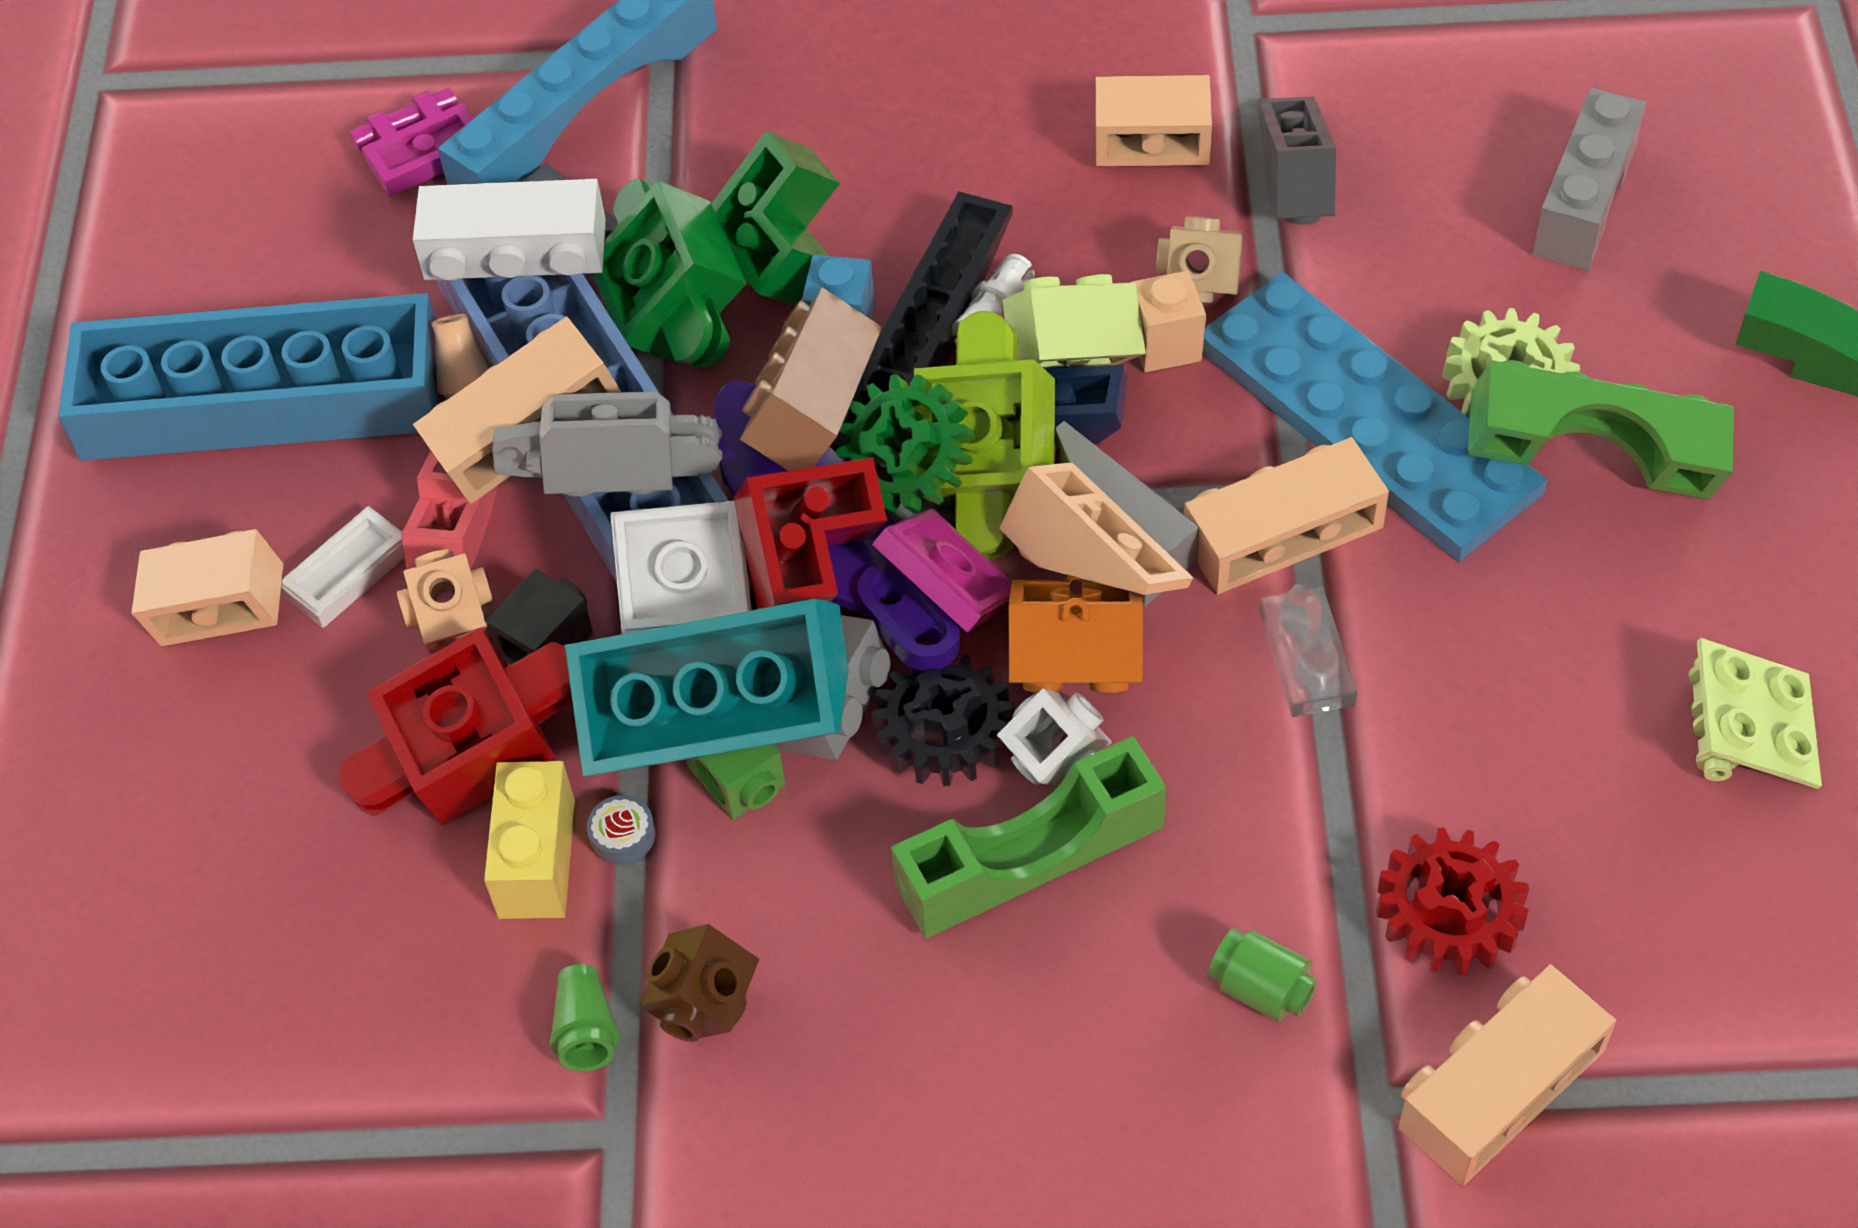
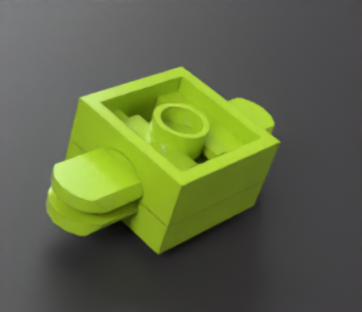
M978 311L965 317L958 325L956 365L915 368L914 376L916 374L922 375L932 383V388L939 383L953 394L951 402L957 401L968 411V415L958 424L966 425L975 433L974 439L961 444V450L973 457L972 464H957L953 471L962 481L960 487L958 488L945 482L940 487L944 502L939 505L926 496L923 498L935 506L954 505V528L991 561L1002 558L1012 551L1014 543L999 527L1027 468L1054 464L1055 378L1034 359L1018 360V334L1014 327L1003 317L990 311ZM917 406V412L923 415V420L928 419L932 423L938 422L935 414L930 409Z

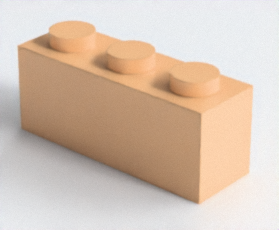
M566 316L549 329L540 332L531 342L501 363L489 368L481 377L454 396L436 405L431 412L415 422L413 426L460 491L472 504L510 477V475L495 473L492 452L494 428L541 421L542 405L553 395L622 392L605 364L568 316Z
M1350 437L1333 445L1317 446L1304 456L1280 466H1269L1259 469L1249 478L1224 488L1208 489L1184 504V516L1199 527L1197 564L1218 595L1382 529L1389 490L1353 437Z
M1551 964L1532 981L1525 976L1516 980L1500 998L1497 1004V1008L1500 1011L1485 1025L1478 1020L1470 1023L1452 1043L1449 1049L1452 1056L1437 1070L1433 1069L1430 1065L1423 1067L1410 1079L1401 1093V1098L1405 1102L1398 1129L1462 1187L1606 1050L1617 1020Z

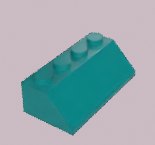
M811 599L565 645L582 774L585 777L840 733L849 667L840 606L838 604Z

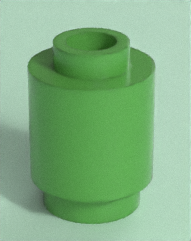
M1232 928L1220 943L1208 970V977L1220 983L1221 992L1279 1023L1287 1017L1289 1012L1297 1017L1304 1012L1318 983L1317 979L1309 975L1312 967L1310 959L1253 929L1245 934L1236 928Z

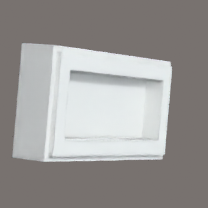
M367 506L282 579L281 596L321 628L326 627L405 558L401 536L402 531L371 507Z

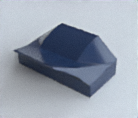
M1124 365L1045 369L1055 378V428L1065 421L1090 442L1099 444L1122 427L1128 380Z

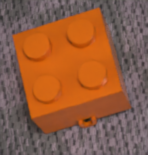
M1068 575L1065 580H1012L1009 599V683H1023L1024 690L1037 693L1043 688L1060 691L1063 689V683H1089L1090 690L1102 693L1123 692L1129 689V683H1143L1142 594ZM1073 580H1079L1082 583V589L1079 592L1071 591L1070 583Z

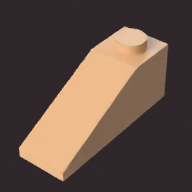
M1072 462L1028 467L999 527L1018 547L1022 557L1040 568L1143 595L1188 588L1193 579L1179 563Z

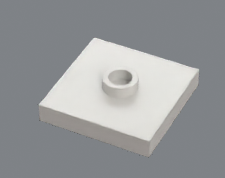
M734 501L611 513L622 634L751 611L745 550Z

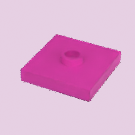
M929 508L886 527L872 544L967 633L1009 608L1012 581L934 509Z

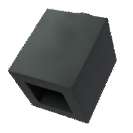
M537 569L486 620L493 645L503 659L511 665L550 642H556L565 646L587 641L593 634L586 607L587 599L584 594L570 581L565 579L555 581Z

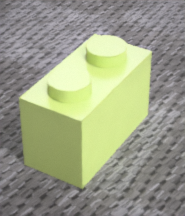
M1099 274L1079 278L1076 280V285L1060 286L1059 277H1040L1023 282V291L1002 300L1005 320L1014 327L1018 334V360L1034 359L1044 369L1118 365L1146 354L1136 282L1113 283L1112 275Z

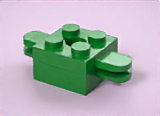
M640 179L632 180L621 189L613 206L618 226L604 240L602 273H593L609 316L629 347L673 362L678 361L689 364L701 370L712 369L720 363L730 344V337L719 313L747 283L710 201L658 180L654 185Z

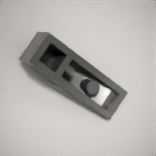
M1314 96L1258 99V113L1269 195L1276 218H1285V221L1302 225L1315 223L1322 216H1335L1336 147Z

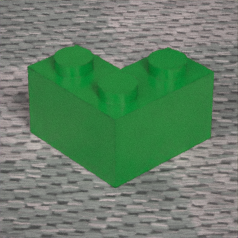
M767 130L711 204L740 270L753 289L760 295L796 306L803 297L812 255L829 256L806 227L839 186L840 182L811 148Z

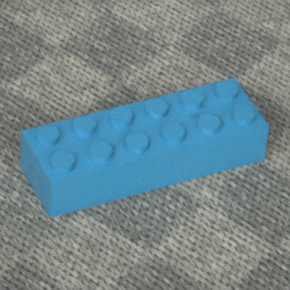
M428 293L74 322L70 325L58 417L80 461L418 433L413 424L439 404L440 394L437 393L435 338L431 324L436 318Z

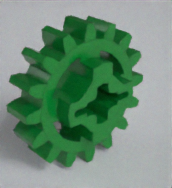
M897 374L891 375L889 390L886 392L873 383L867 386L871 401L865 406L859 402L852 401L849 406L852 412L857 415L854 424H842L839 431L850 438V444L838 448L836 456L845 462L873 458L875 465L887 468V473L893 476L894 483L882 480L878 474L877 477L884 508L888 512L895 513L902 502L904 508L912 513H920L922 497L924 496L938 505L943 503V494L940 487L947 482L959 488L962 481L953 472L956 465L972 464L973 457L961 450V444L974 439L975 433L966 425L958 424L968 415V411L957 401L951 402L953 394L939 383L932 388V383L922 375L916 374L910 386ZM917 406L930 409L935 414L938 422L932 423L928 419L923 420V415L917 412Z

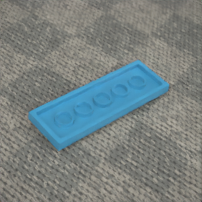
M1283 271L1205 327L1202 351L1205 356L1316 447L1320 445H1333L1353 437L1389 490L1387 505L1458 563L1545 493L1548 479L1530 465L1526 466L1468 455L1469 417Z

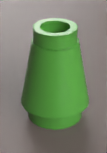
M587 964L568 966L561 970L557 977L558 986L550 1048L558 1056L560 1064L569 1070L578 1072L597 1070L607 1065L613 1059L614 1049L620 1041V1034L599 980L598 971L593 966Z

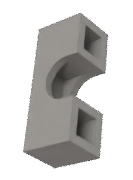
M1590 87L1542 206L1532 256L1586 271L1590 270L1605 231L1616 189H1621L1635 153L1647 102Z

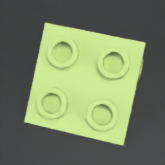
M1703 638L1698 639V658L1695 660L1694 667L1689 671L1688 675L1689 682L1693 685L1694 703L1691 706L1692 715L1695 718L1693 731L1697 736L1701 737L1698 740L1699 753L1696 756V765L1700 770L1704 771L1705 778L1711 781L1726 780L1732 776V769L1741 764L1816 789L1822 787L1809 674Z

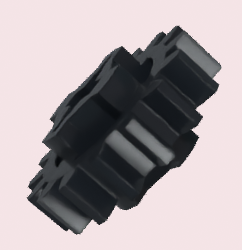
M963 655L956 665H947L939 670L920 671L912 668V674L908 676L893 670L889 674L891 690H877L875 694L877 710L872 711L874 735H877L879 753L881 756L892 755L893 770L898 774L907 770L910 766L915 767L916 783L923 784L931 773L940 774L943 786H950L953 773L962 771L965 777L973 781L977 779L976 764L982 762L987 766L995 768L999 764L998 748H1008L997 736L1013 719L1014 703L1009 702L1008 685L1006 681L994 683L993 668L990 665H986L976 672L972 671L971 660L968 655Z

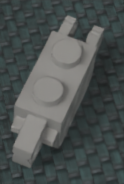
M657 392L553 395L542 405L541 421L494 428L492 449L495 473L499 475L543 479L544 494L563 493L572 497H580L593 492L627 491L631 494L644 495L656 490H672V477L697 476L698 473H702L704 476L706 473L712 474L713 470L717 471V466L720 460H722V451L719 450L717 445L719 439L722 438V430L719 429L716 419H711L710 416L670 415V402Z

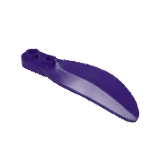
M746 381L727 383L716 396L714 404V419H716L719 429L722 430V438L719 439L717 444L719 450L722 451L720 463L733 498L748 477L788 471L740 440L750 419V416L742 412V408L756 385ZM829 446L815 467L845 461L837 457L836 452ZM885 510L887 521L870 539L828 546L838 589V595L832 602L858 612L864 619L873 620L880 637L907 666L920 671L942 669L949 665L959 652L960 625L872 545L886 527L895 524ZM887 599H893L898 601L896 604L886 605L881 603L882 601ZM926 641L935 643L934 645L928 646L920 645V643Z

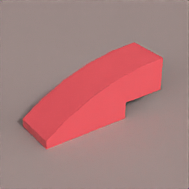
M430 451L417 476L419 500L401 533L406 570L416 567L415 559L417 557L443 549H451L453 556L465 553L472 569L488 526L498 485L470 504L433 452Z

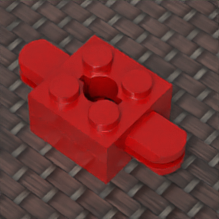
M480 627L365 692L386 736L343 760L339 772L341 787L363 812L372 816H377L416 794L441 825H444L493 797L497 762L556 761L557 758L538 723L573 704L565 646L556 642H550L508 666ZM476 732L478 733V735L470 742L465 743L463 745H455L467 741L474 734H476Z

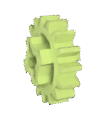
M1508 308L1504 320L1498 321L1489 310L1483 312L1479 326L1467 320L1463 323L1460 336L1452 337L1446 354L1447 358L1442 378L1450 380L1446 394L1448 399L1464 398L1461 412L1467 417L1470 416L1471 390L1491 360L1500 362L1507 360L1521 361L1531 368L1558 373L1579 372L1580 364L1570 362L1575 349L1573 343H1556L1561 328L1554 325L1545 331L1538 327L1540 315L1533 313L1526 322L1518 321L1514 308Z

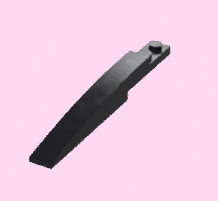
M958 191L878 336L852 401L859 402L864 406L868 404L871 399L868 395L867 386L872 383L882 391H888L891 375L897 374L910 386L914 378L915 368L947 365L956 345L954 340L957 338V335L952 336V325L969 307L972 301L973 290L981 281L985 280L1013 214L1012 205ZM850 407L843 423L854 424L857 415L852 412ZM839 431L830 447L836 452L838 448L850 444V438ZM875 465L878 476L884 481L891 482L893 476L887 473V468ZM751 586L749 589L751 610H757L753 587Z

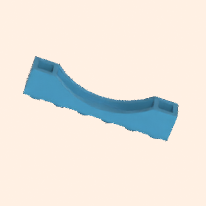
M713 0L617 1L437 148L447 185L520 182L539 169L542 161L562 131L576 114L601 90L622 75L643 65L662 60H682L717 30Z

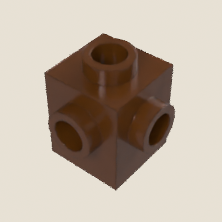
M710 924L670 933L666 938L663 948L654 956L648 967L646 978L649 982L639 1006L661 1020L660 1027L667 1034L683 1041L695 1042L699 1038L731 1032L733 1026L740 1020L747 1005L745 995L758 965L759 958Z

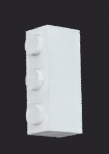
M578 179L419 186L413 243L424 280L602 273L606 218L598 180Z

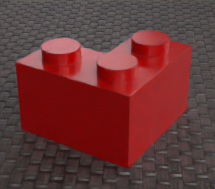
M873 458L746 478L733 499L757 609L811 599L831 602L838 595L828 546L868 540L887 521Z

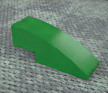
M1760 270L1735 345L1794 361L1795 364L1790 376L1791 378L1858 397V310L1806 285Z

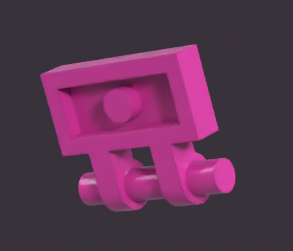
M450 87L432 95L428 91L420 93L411 98L412 104L387 115L383 111L366 117L367 124L349 131V136L355 149L358 152L363 151L367 165L389 197L443 174L444 171L437 148L474 119L463 103L458 104Z

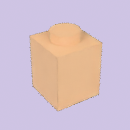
M1189 270L1132 281L1131 283L1136 282L1146 351V354L1139 356L1144 373L1200 362L1202 360L1206 313Z

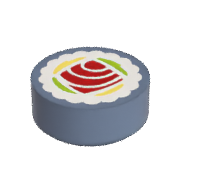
M618 795L607 798L594 807L587 820V834L591 847L599 858L608 863L628 864L635 862L645 856L654 844L656 830L651 811L644 802L635 797Z

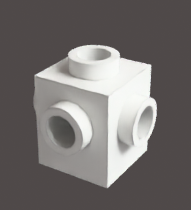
M1045 688L1027 698L1015 710L1012 716L1013 719L997 734L1013 752L1014 755L1011 757V760L1015 767L1029 781L1038 786L1041 783L1059 786L1067 776L1073 763L1107 748L1112 743L1098 727L1104 721L1102 715L1085 697L1077 692L1070 696ZM1066 733L1068 737L1060 744L1062 735Z

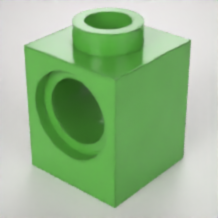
M775 745L686 760L689 770L732 820L749 809L755 810L765 806L776 796L779 789L786 785L781 754Z

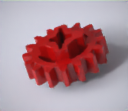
M1445 827L1438 828L1435 842L1429 845L1421 836L1415 834L1411 836L1408 854L1394 849L1390 854L1388 870H1381L1377 892L1381 895L1378 898L1376 914L1378 918L1390 919L1387 924L1386 939L1388 942L1405 938L1408 942L1404 958L1408 961L1417 958L1422 952L1431 956L1430 971L1438 973L1444 960L1454 961L1460 975H1467L1471 959L1475 957L1488 969L1493 967L1497 958L1498 948L1509 953L1515 948L1519 934L1517 931L1524 930L1529 909L1524 907L1529 892L1528 883L1514 882L1519 868L1517 860H1507L1499 863L1496 857L1500 844L1494 840L1483 849L1474 846V831L1468 829L1462 835L1460 842L1450 840ZM1416 878L1419 882L1418 890L1415 893L1414 900L1408 902L1406 890ZM1496 899L1498 914L1489 924L1486 919L1489 903Z

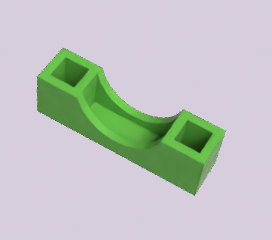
M1491 360L1471 390L1468 455L1528 466L1547 441L1564 434L1587 433L1605 438L1622 448L1638 465L1648 489L1709 500L1733 472L1734 406L1710 402L1709 399L1703 396H1678L1652 391L1641 384L1628 383L1621 385L1594 380L1579 372L1558 373L1531 368L1526 363L1515 360L1502 362Z
M1131 736L1073 763L1067 776L1049 796L1015 818L996 825L978 828L966 827L957 823L954 819H950L891 846L895 886L924 938H930L1163 829L1165 824L1166 786L1135 737Z

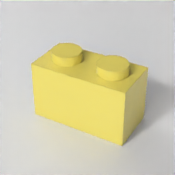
M563 761L497 762L484 881L498 919L565 918L575 799Z

